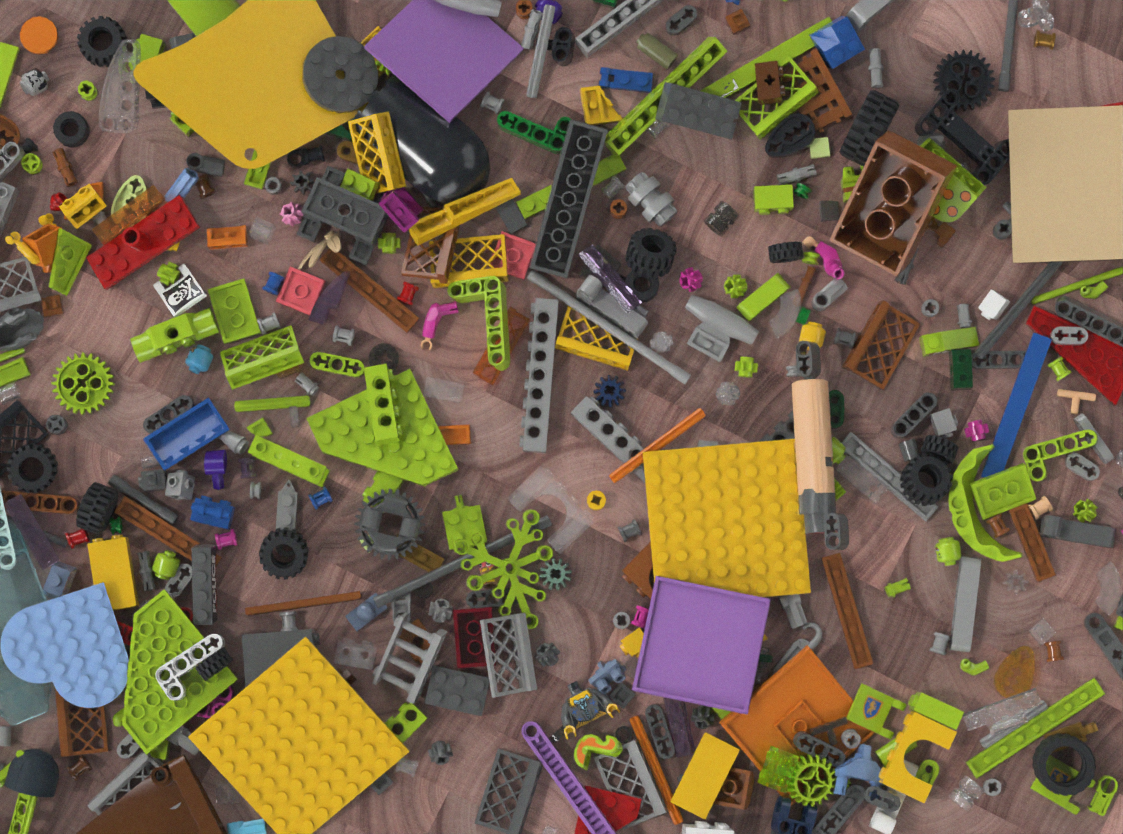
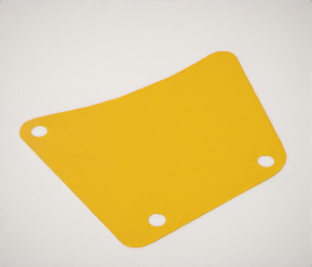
M247 0L226 19L178 47L143 60L136 65L133 71L135 80L227 159L235 165L247 169H256L269 164L355 117L358 111L362 112L368 105L367 102L359 109L347 113L331 112L317 105L306 92L302 78L303 62L307 54L318 42L326 38L336 37L316 0ZM336 71L335 74L338 79L345 78L344 71ZM248 148H253L257 152V158L253 161L245 158V151Z

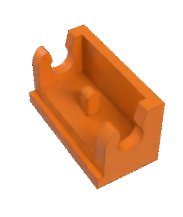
M246 225L208 228V248L214 250L248 247Z

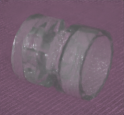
M964 775L958 783L959 788H954L948 797L962 809L969 812L975 804L974 799H979L985 790L968 776Z

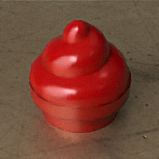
M61 192L53 194L50 200V210L62 211L59 206L68 198Z

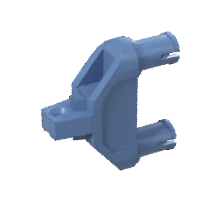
M859 744L858 752L855 753L854 758H849L835 768L834 774L837 777L834 794L846 796L847 783L850 778L868 781L871 786L882 789L884 784L879 782L880 778L878 777L881 768L876 761H872L871 746ZM876 790L869 792L871 801L874 798L880 800L881 796L876 794Z

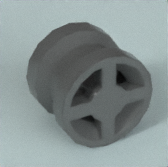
M52 415L47 419L46 427L49 432L61 435L67 430L68 423L62 416Z

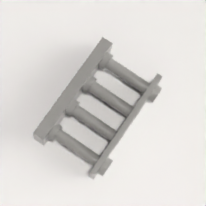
M406 611L401 616L398 615L394 622L396 628L380 666H377L372 676L375 678L372 684L376 685L384 679L406 690L407 694H409L406 701L414 704L420 698L447 631L439 629L436 633L433 632L431 634L407 622L409 612ZM403 628L428 640L430 644L428 650L424 651L400 639ZM396 645L421 657L423 661L421 667H416L392 655ZM390 662L414 674V677H416L414 683L409 684L386 672L388 663Z

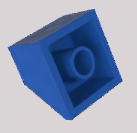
M840 16L809 35L827 68L833 69L865 50L847 16Z

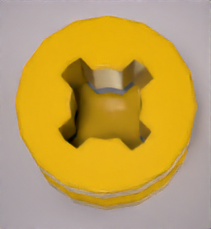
M596 490L589 493L587 505L590 509L597 511L605 506L606 497L601 491Z

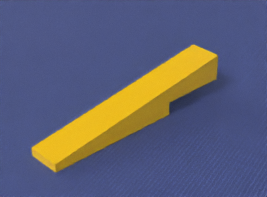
M509 178L445 204L443 210L419 219L409 229V232L417 246L521 195V191L513 178Z

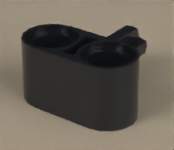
M561 27L556 31L554 40L549 39L547 50L552 51V57L559 66H567L572 61L575 46L574 34L569 28ZM565 34H569V38L566 41H561ZM560 53H566L563 59H558Z

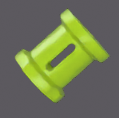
M88 80L80 82L78 92L86 101L94 100L98 95V90L94 84ZM89 87V94H86V88Z
M1062 356L1048 364V367L1055 373L1057 381L1072 373L1062 361Z

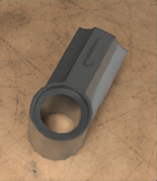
M192 153L186 159L188 168L196 173L223 176L225 160L201 156L198 153ZM194 159L201 161L197 167H192L190 163Z

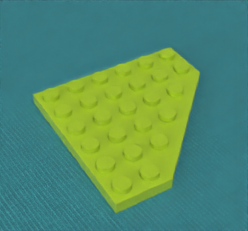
M411 369L395 375L394 380L391 381L392 388L395 387L397 399H394L395 406L398 405L400 417H397V422L402 426L403 435L400 436L401 442L380 446L376 444L367 389L306 418L324 454L332 455L423 487L459 470ZM379 383L377 389H383L386 383ZM383 401L380 403L379 407L385 408L388 406L389 402ZM386 419L382 425L389 426L392 420Z
M165 589L134 613L133 632L131 635L122 725L146 755L238 680L228 666L206 681L193 668L180 677L186 688L185 697L181 700H171L167 697L156 679V671L204 639V636ZM205 643L203 644L207 649L211 647V645L206 646ZM197 648L194 651L196 659L203 657V650L201 648ZM185 659L178 661L177 666L180 670L185 669L187 666ZM163 670L161 678L167 681L170 678V672ZM175 686L172 688V695L178 697L181 694V689Z

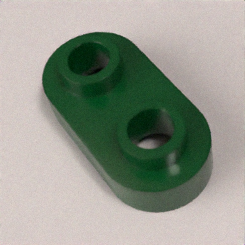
M838 390L829 391L830 419L831 416L837 417L836 423L831 421V428L836 429L844 422V395ZM832 397L837 398L838 401L836 404H833L831 402Z

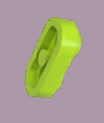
M924 760L918 767L915 777L933 785L939 774V765L934 760ZM928 765L932 767L930 773H927L925 770Z

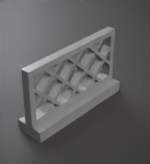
M26 257L0 264V268L3 267L10 271L5 281L0 279V282L3 283L0 293L5 284L15 289L11 297L7 298L0 294V297L3 298L0 300V312L41 300L30 263ZM24 261L27 269L24 275H21L13 269L17 263ZM11 273L21 277L17 287L7 283ZM24 279L31 282L33 291L24 292L19 289ZM17 291L22 293L19 295H15Z
M518 613L480 620L492 698L537 690L526 614ZM508 619L510 623L509 631L502 627L505 620ZM487 623H492L496 627L493 634L488 632ZM499 630L506 635L502 643L495 638ZM509 639L513 642L511 651L505 646ZM492 642L499 646L495 654L491 651ZM502 650L509 654L505 662L499 658ZM512 658L516 661V668L514 670L508 666ZM496 661L502 665L498 673L494 670V663ZM505 669L511 673L508 681L502 677ZM515 677L519 680L520 688L518 689L511 685ZM499 680L505 684L502 692L497 691Z
M638 739L622 745L623 749L627 748L630 754L627 762L617 757L602 754L594 757L608 791L613 792L612 789H614L616 793L621 792L629 796L641 798L633 794L635 786L638 784L645 789V794L641 798V808L644 802L652 805L654 813L647 815L639 812V815L644 817L637 818L623 827L624 830L668 811ZM604 757L613 759L610 770L602 767L599 759ZM616 761L626 765L622 775L612 771ZM628 766L636 769L638 774L635 780L625 776ZM611 774L621 777L618 787L610 785L608 780ZM623 779L634 783L630 793L620 789Z
M142 751L87 806L99 816L102 813L100 809L104 805H113L116 802V794L119 791H127L128 793L133 789L130 788V780L132 778H142L143 781L144 778L149 776L144 775V767L149 762L155 768L160 765L153 759L150 753L146 755ZM159 770V772L162 775H158L157 772V778L166 777V774L163 770Z

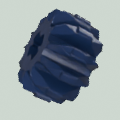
M607 375V381L601 377L600 381L602 384L596 382L595 386L599 389L593 391L594 394H600L596 397V400L603 399L601 406H604L606 401L609 402V408H612V401L618 406L620 403L617 398L621 400L625 398L619 394L626 392L625 388H619L624 385V382L621 381L617 384V376H615L613 381H611V375ZM606 387H609L610 389L614 388L612 396L610 394H605L607 390L605 389Z

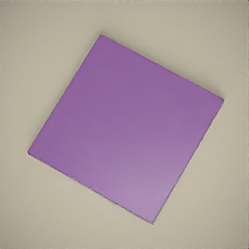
M412 0L364 47L449 123L524 49L489 17L451 8L434 0Z
M656 576L632 691L748 715L771 599Z

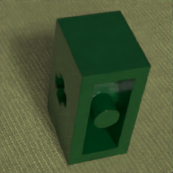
M971 349L951 350L949 352L951 391L972 389Z

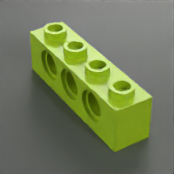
M387 364L365 367L364 373L375 442L378 446L401 442L400 436L403 435L401 424L397 422V417H400L398 405L395 406L394 399H397L395 387L392 388L391 381L394 380L393 370L389 369ZM379 383H386L383 389H377ZM388 401L387 407H379L381 402ZM386 419L392 420L389 426H383V421Z

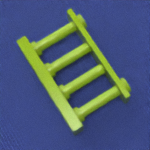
M255 435L248 450V453L252 454L253 457L322 488L330 473L326 466L258 435Z

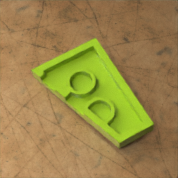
M61 228L58 230L49 288L67 296L92 245Z

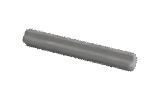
M1040 700L980 739V744L984 749H987L1048 708L1047 704Z

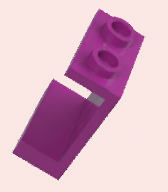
M405 187L386 191L379 202L382 209L404 233L419 221L417 215L424 210Z

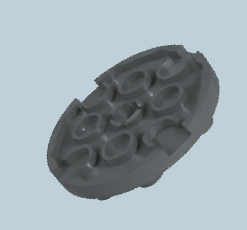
M336 36L318 42L309 51L303 62L302 80L306 92L317 105L331 112L347 113L357 110L367 103L366 100L376 90L378 70L373 56L364 48L365 46L351 38ZM337 70L344 71V79L336 77L335 73Z

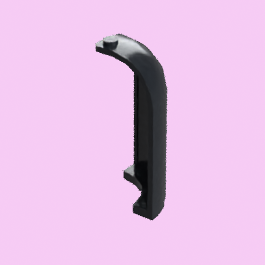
M395 75L385 81L386 86L381 91L375 90L366 100L368 105L362 112L358 111L353 120L389 111L404 178L429 198L448 204L485 188L490 173V162L482 140L457 117L449 123ZM371 119L370 124H369V127H370L372 130H374V128H373V123H372V119ZM356 123L357 132L360 134L363 127ZM366 131L364 138L369 141L371 134ZM375 139L373 145L378 149L377 140Z

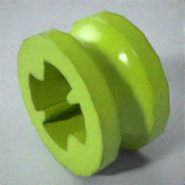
M803 252L804 259L801 262L818 265L817 259L820 258L819 254Z

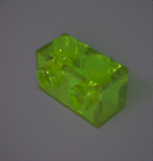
M770 746L766 754L765 763L759 774L758 783L786 793L799 756Z

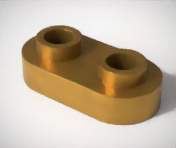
M341 142L337 147L338 156L344 161L358 165L353 142ZM360 145L361 150L365 152L366 146ZM350 149L351 152L350 154L346 155L344 154V150ZM371 150L368 156L374 160L375 156ZM366 161L365 167L370 166L371 164Z

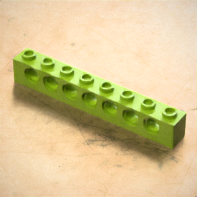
M708 37L607 133L604 145L612 154L619 156L656 121L655 117L665 82L690 88L728 52L716 37Z

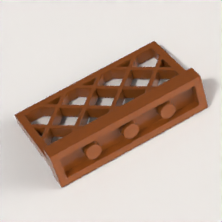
M422 207L424 210L421 213L431 215L443 209ZM460 225L445 232L443 237L437 241L434 238L431 239L434 243L427 248L422 244L419 245L422 251L415 256L411 253V249L417 246L415 241L413 242L414 239L410 234L401 275L439 280L440 283L447 284ZM438 247L440 253L432 258L428 252ZM426 254L430 260L421 265L417 259ZM415 261L419 267L414 271H408V265ZM434 264L436 271L435 273H427L425 268Z
M878 301L842 368L853 372L881 390H884L920 323L893 308L886 301ZM889 311L895 314L897 322L887 323L886 315ZM909 322L914 325L910 333H903L901 323ZM898 324L900 335L891 337L888 326ZM885 328L888 338L878 341L877 331ZM901 337L903 346L901 349L894 350L892 339ZM889 341L891 352L882 354L879 343ZM876 344L878 355L869 357L868 347ZM892 354L894 362L891 366L885 367L883 356ZM879 357L882 368L872 370L870 359ZM867 361L869 372L862 373L857 370L859 363ZM883 370L884 379L880 384L875 381L873 373Z
M55 688L61 757L108 752L104 705L100 706L95 712L90 708H86L93 715L85 723L77 717L84 707H81L74 714L69 710L68 704L70 702L65 700ZM99 710L101 712V717L97 715V712ZM69 713L73 715V718L71 720L69 718ZM94 716L102 722V726L97 732L87 725ZM75 718L84 724L77 734L70 729V723ZM85 727H88L95 733L88 743L79 736ZM101 729H102L103 737L99 734V731H100ZM71 732L75 735V737L72 740ZM96 735L103 739L104 748L95 749L90 745V742ZM78 737L86 745L81 751L73 752L72 743ZM89 746L92 750H85V748Z

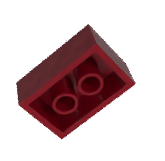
M492 607L453 610L458 669L487 666L480 620L493 618ZM487 623L488 632L493 634L494 625ZM492 642L491 651L494 654L496 653L495 642Z

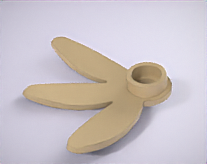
M332 230L325 234V239L309 251L300 263L298 270L302 268L309 257V267H313L326 245L333 252L338 253L342 249L340 232Z

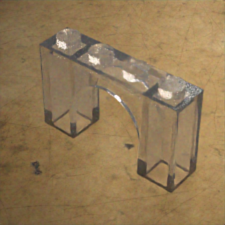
M539 467L507 500L520 513L535 499L543 495L555 496L563 502L567 512L566 520L547 539V542L561 555L593 525L592 519L594 517L586 509L582 511L579 508L580 502L573 495L569 497L565 493L566 487L560 481L556 483L552 479L554 475L548 468L543 469Z

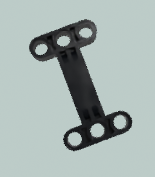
M952 88L943 91L916 122L915 132L919 136H927L935 132L936 129L940 130L978 165L972 172V175L980 181L979 173H982L984 181L980 182L983 185L989 184L1010 159L1009 139L997 142L994 146L990 145L953 111L960 101L959 92ZM947 94L952 97L951 103L946 100ZM935 108L939 109L940 117L935 115ZM923 122L927 123L928 131L923 129ZM1003 144L1008 148L1007 153L1002 150ZM991 158L996 161L995 168L990 163Z

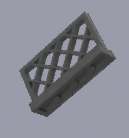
M498 749L475 824L506 834H522L543 764L539 761ZM501 754L507 755L511 761V764L502 768L499 762ZM521 761L529 762L527 771L520 774L516 764ZM513 766L518 776L508 780L504 770ZM501 772L506 782L496 787L493 779L495 775ZM519 778L522 788L514 792L510 783ZM508 785L512 795L502 799L498 789ZM496 791L500 801L490 805L487 799L488 795ZM514 797L517 803L516 808L508 811L504 801ZM502 803L506 813L497 818L492 808ZM490 810L494 820L488 823L481 821L482 814ZM507 815L511 821L509 830L502 828L498 821Z

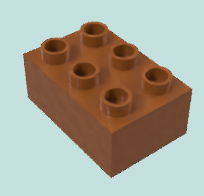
M888 130L876 140L829 241L898 276L910 264L957 165Z

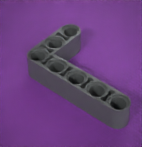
M1061 296L1056 300L1055 311L1059 316L1123 347L1122 323L1067 296ZM1065 302L1069 305V308L1061 310L1058 306L1060 303ZM1084 311L1087 315L1085 318L1080 319L1076 317V313ZM1095 320H1102L1104 324L1101 327H1095L1093 322ZM1118 328L1121 330V333L1114 336L1110 331Z

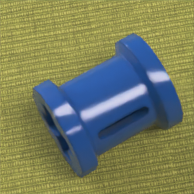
M269 272L268 281L262 290L278 296V289L285 278L276 273Z
M326 486L323 487V490L313 495H308L315 510L327 502H333Z

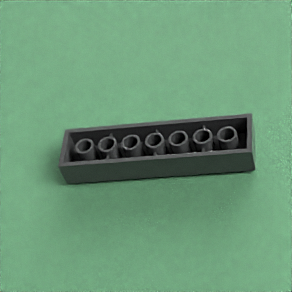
M572 119L569 121L530 261V269L567 278L606 139L607 129Z

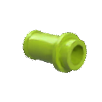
M904 578L893 584L887 583V586L884 587L887 596L895 597L898 593L910 590V584H907L908 579Z

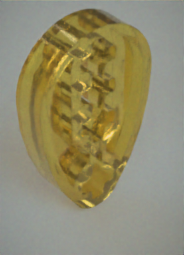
M1020 646L1008 654L998 666L993 677V684L998 694L1002 697L1019 699L1028 693L1035 672L1033 650L1029 646ZM1026 649L1029 657L1024 658L1020 664L1022 655L1019 653ZM1019 667L1021 675H1016L1015 677L1017 684H1012L1011 686L1013 693L1006 695L1004 686H1009L1010 684L1008 677L1012 678L1014 675L1012 669Z

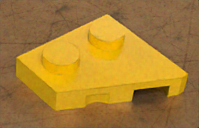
M600 86L580 88L586 124L600 125L616 123L622 120V116L618 115L613 108V104L605 97V93Z

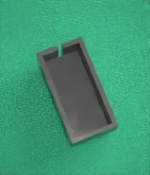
M665 82L655 119L732 140L736 126L733 120L738 119L742 102Z

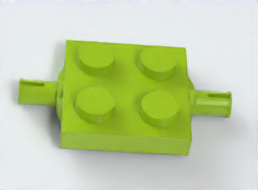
M458 495L454 496L456 508L442 512L449 550H453V543L457 539H464L469 543L470 547H475L476 544H473L471 541V537L475 533L482 534L484 536V543H487L480 505L464 506L462 495H459V499ZM479 535L475 537L476 543L481 539ZM459 543L457 548L462 549L463 544Z

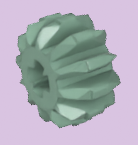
M552 558L553 565L545 561L544 563L548 569L540 568L546 574H541L539 577H547L542 584L546 585L550 582L549 590H552L553 584H556L557 591L560 590L559 583L564 588L567 587L563 581L564 579L571 581V578L565 576V574H571L572 570H564L569 564L566 563L562 567L563 559L561 558L558 564H555V558ZM553 569L555 571L560 570L561 574L559 576L561 577L559 579L556 577L551 578L550 575H552L551 571Z

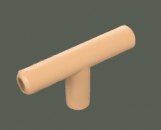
M1058 389L1057 396L1072 398L1071 414H1078L1080 399L1096 400V394L1064 389Z

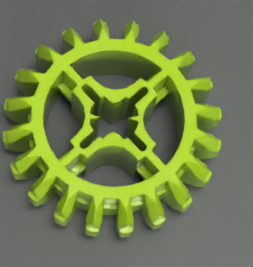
M807 754L806 759L803 755H800L799 762L796 759L793 760L795 763L794 767L788 766L791 772L785 773L789 778L784 780L785 784L789 785L786 787V790L791 792L790 797L792 799L795 798L797 803L802 802L804 806H807L809 803L811 806H814L816 801L819 805H822L821 799L824 798L827 801L828 797L826 795L828 793L833 794L831 788H835L833 781L836 780L837 776L833 775L835 769L831 768V762L826 763L827 759L825 757L821 761L818 754H816V758ZM808 767L806 772L801 773L804 769ZM818 767L823 769L824 780L818 777ZM798 780L803 783V793H801L798 789Z

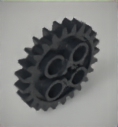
M964 49L960 55L957 51H954L953 57L947 54V60L942 58L940 61L942 65L938 64L936 67L939 71L933 74L935 77H938L933 80L934 84H938L934 91L942 93L948 90V84L952 83L957 86V91L960 92L965 66L969 65L965 78L967 82L963 87L960 101L955 107L956 111H958L960 106L964 112L967 110V106L971 110H974V104L980 107L982 105L981 101L986 103L988 100L986 96L992 95L989 90L995 87L993 84H990L995 81L994 77H990L994 70H988L991 64H984L985 57L981 60L978 59L980 53L972 56V50H970L968 55ZM952 66H959L961 72L955 73ZM971 70H977L980 77H973ZM967 88H973L976 95H969ZM947 94L946 100L951 103L952 97Z

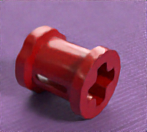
M403 282L404 287L397 300L412 306V300L416 291H419V287Z
M81 528L73 533H65L71 549H74L76 545L90 542L89 535L85 529Z

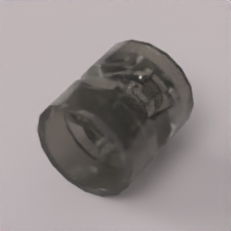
M720 201L714 208L715 213H710L704 220V223L714 233L723 237L729 229L728 225H733L739 218V214L726 202Z

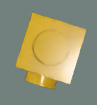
M640 627L620 641L622 645L619 647L625 655L630 654L631 657L633 655L639 657L644 635Z

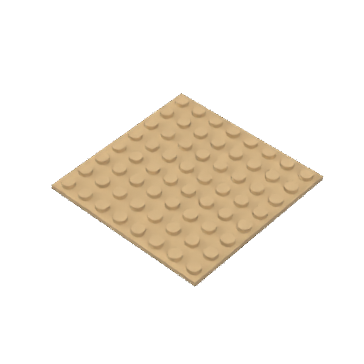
M1123 105L1008 110L1013 263L1123 259Z

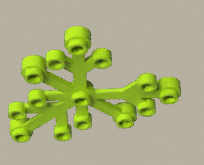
M532 509L524 512V523L521 530H519L518 520L510 518L506 522V526L511 530L515 540L509 558L500 560L489 555L484 544V536L479 533H475L471 537V541L473 544H476L477 549L470 547L469 543L464 539H457L453 543L455 553L474 556V558H465L461 561L462 569L469 571L473 566L483 562L499 567L480 576H469L466 581L467 587L473 591H478L483 587V583L501 576L497 587H494L491 592L493 597L500 599L504 596V589L508 580H510L511 588L504 604L499 606L498 612L502 616L510 615L511 606L516 597L521 612L526 614V619L531 617V623L527 624L528 629L537 627L538 618L530 612L523 593L532 596L536 601H543L546 598V594L543 590H535L519 583L517 575L527 579L529 583H537L539 581L537 573L528 572L520 567L538 559L548 561L553 556L551 547L541 545L537 548L536 552L517 560L523 545L534 540L539 541L543 538V532L539 529H533L528 534L531 525L537 524L540 519L539 513ZM531 513L533 518L528 520L527 516ZM511 521H515L513 528L510 527ZM536 531L539 532L538 538L534 537V533ZM479 535L481 539L476 543L475 537ZM459 543L463 544V548L461 550H458L457 548ZM542 549L546 550V554L544 556L541 555ZM466 561L470 562V566L468 568L464 567V563ZM511 564V570L507 571L506 566ZM532 574L535 575L534 581L530 580V576ZM476 579V585L472 586L471 581ZM497 589H500L501 594L499 596L495 595V591ZM538 592L542 593V597L540 599L537 598ZM507 607V613L503 614L502 609Z

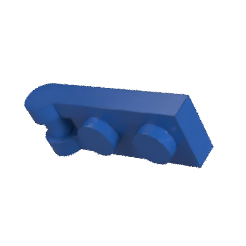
M607 67L600 68L601 80H599L598 86L601 88L644 93L651 92L653 73ZM609 76H615L614 82L608 81Z

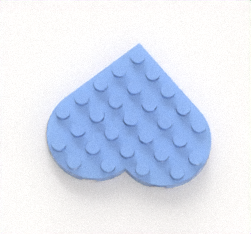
M104 582L24 608L7 622L2 632L1 654L9 670L27 682L48 683L53 681L58 693L65 700L76 706L95 708L106 705L116 699L127 684L129 658Z

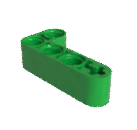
M502 111L497 116V124L500 130L554 154H560L562 147L555 148L552 143L555 140H560L563 143L566 131L561 130L560 126L563 123L569 124L571 120L569 117L560 118L552 131L508 111ZM509 118V123L507 122L503 125L502 120ZM526 125L528 130L525 133H521L518 131V127ZM541 132L546 137L543 140H537L535 135Z

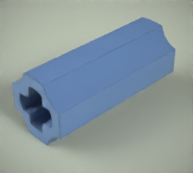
M185 168L165 194L166 201L169 202L178 195H181L184 199L198 181V174L192 169Z

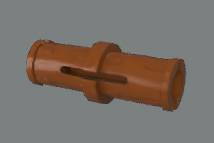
M58 148L54 150L52 154L57 162L58 172H61L66 187L76 185L78 181L73 173L72 163L68 161L64 149Z

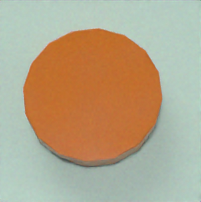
M41 16L32 17L27 20L20 31V40L24 48L37 55L50 52L57 45L59 38L58 30L54 23L48 18Z

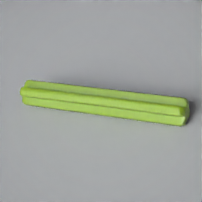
M305 395L235 401L234 408L235 412L286 409L289 407H309L310 397Z

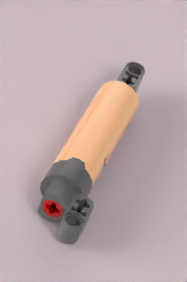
M800 341L796 346V365L798 374L804 377V380H798L791 384L799 515H804L805 534H824L827 548L830 550H845L849 545V527L847 517L844 514L836 513L828 381L825 379H815L821 373L820 348L818 344L810 341ZM837 537L839 539L838 545L835 543Z

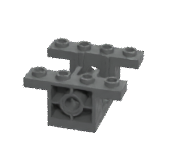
M327 166L322 179L316 178L301 211L304 218L296 235L315 243L323 223L340 229L356 238L348 258L366 266L389 217L379 205L385 192L377 193L373 202L341 188L345 173ZM344 207L350 210L349 214L341 215V208Z

